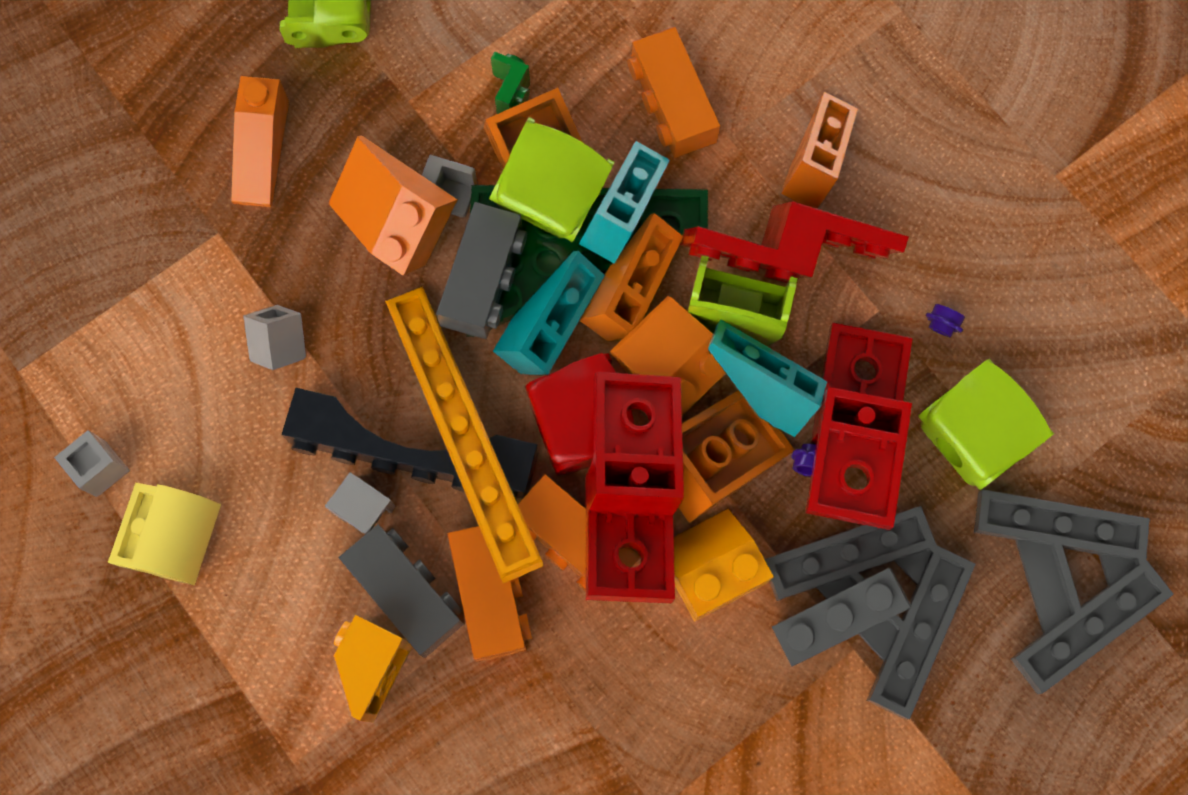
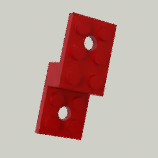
M791 201L772 206L761 245L699 226L685 229L680 245L690 248L688 254L699 259H701L702 255L709 257L708 261H712V259L720 260V257L728 259L726 266L744 272H759V269L766 270L765 278L788 283L790 277L798 279L813 277L822 245L832 248L852 246L854 247L853 254L869 259H876V257L888 259L889 254L905 252L909 236Z
M838 323L831 324L822 372V379L827 381L821 407L815 414L811 442L817 444L805 513L887 530L894 528L912 403L905 402L903 399L913 338ZM860 361L872 364L876 373L875 378L871 380L859 378L855 372V364ZM849 468L862 470L867 478L865 488L857 490L849 487L845 482V471Z
M596 372L594 376V458L586 475V600L672 604L675 600L673 515L684 499L681 377ZM631 409L642 410L648 416L649 423L643 426L634 425L628 420L626 412ZM626 547L635 549L641 557V564L637 567L624 565L619 559V550Z

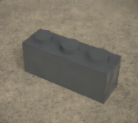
M474 202L436 313L441 327L486 340L490 328L497 329L503 312V305L499 304L503 290L510 291L515 276V268L511 267L515 253L522 254L527 240L528 232L523 230L521 215Z
M377 524L338 558L418 654L426 658L464 625L457 617L463 610L447 591L442 596H439L432 588L430 583L436 578L420 559L415 564H412L403 552L409 546L393 528L386 533Z
M888 568L772 626V629L793 667L912 608L894 572L891 568Z

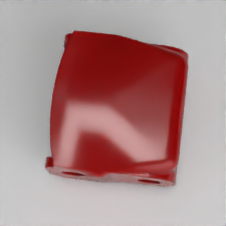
M599 353L573 362L554 373L539 377L525 386L532 412L551 465L557 476L567 475L588 468L593 461L594 376L596 372L616 373L612 367V359L609 353ZM632 410L626 412L627 418L634 424Z

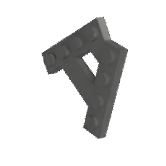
M983 489L978 492L974 533L1016 541L1043 635L1011 658L1012 662L1037 694L1046 692L1174 595L1146 560L1150 518ZM1064 549L1099 555L1108 586L1082 606L1079 602Z
M921 506L896 514L894 528L891 530L863 525L764 559L774 576L769 582L776 601L817 588L828 599L864 581L865 579L859 573L893 561L916 584V588L909 601L912 608L905 611L902 619L896 615L859 633V635L883 661L866 701L905 720H910L976 564L937 546Z

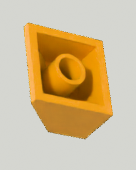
M729 509L674 537L675 587L694 622L758 589L774 578L755 541Z
M355 615L351 623L348 621L343 623L335 637L334 645L338 646L334 658L351 716L359 721L374 723L413 646L405 639Z

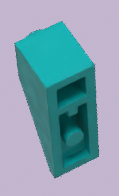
M635 141L579 244L615 264L670 160Z
M573 251L514 315L493 352L520 374L548 375L605 275L579 251Z
M720 320L718 322L708 350L757 415L769 422L773 427L795 437L821 407L827 381L725 321Z

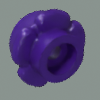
M935 304L932 312L926 313V318L931 321L928 328L949 338H951L953 332H963L961 325L965 316L940 304Z
M803 444L801 449L793 451L792 459L794 462L792 469L798 474L811 477L816 450L815 444Z

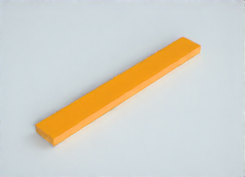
M423 286L385 301L502 583L543 567L542 559Z

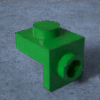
M494 52L491 57L492 73L495 77L504 80L495 97L496 112L499 114L528 101L530 89H528L530 86L529 65H526L519 57L512 54L502 55Z

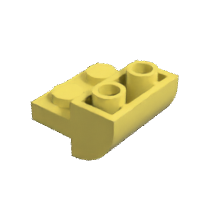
M135 483L108 563L149 573L161 578L195 585L221 504L205 497L158 484L156 487Z

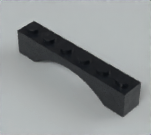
M295 388L281 434L292 444V450L315 456L317 450L331 453L332 460L348 465H355L356 460L372 463L371 468L373 470L394 475L396 469L412 473V479L428 484H435L436 479L452 482L451 487L453 489L465 492L447 450L429 451L407 448L384 440L359 424L347 413L336 397ZM495 435L489 438L501 468L515 500L517 498L523 499L530 489L539 454L538 446L534 443Z

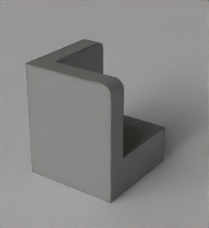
M429 155L422 176L458 199L451 214L465 217L471 204V185H478L475 169Z
M275 305L243 315L248 354L251 362L275 370L306 358L301 313Z
M89 430L54 457L79 489L95 497L100 496L130 471L109 444Z
M351 472L325 505L332 514L345 523H349L363 534H367L375 526L385 510L392 513L396 507L389 498Z

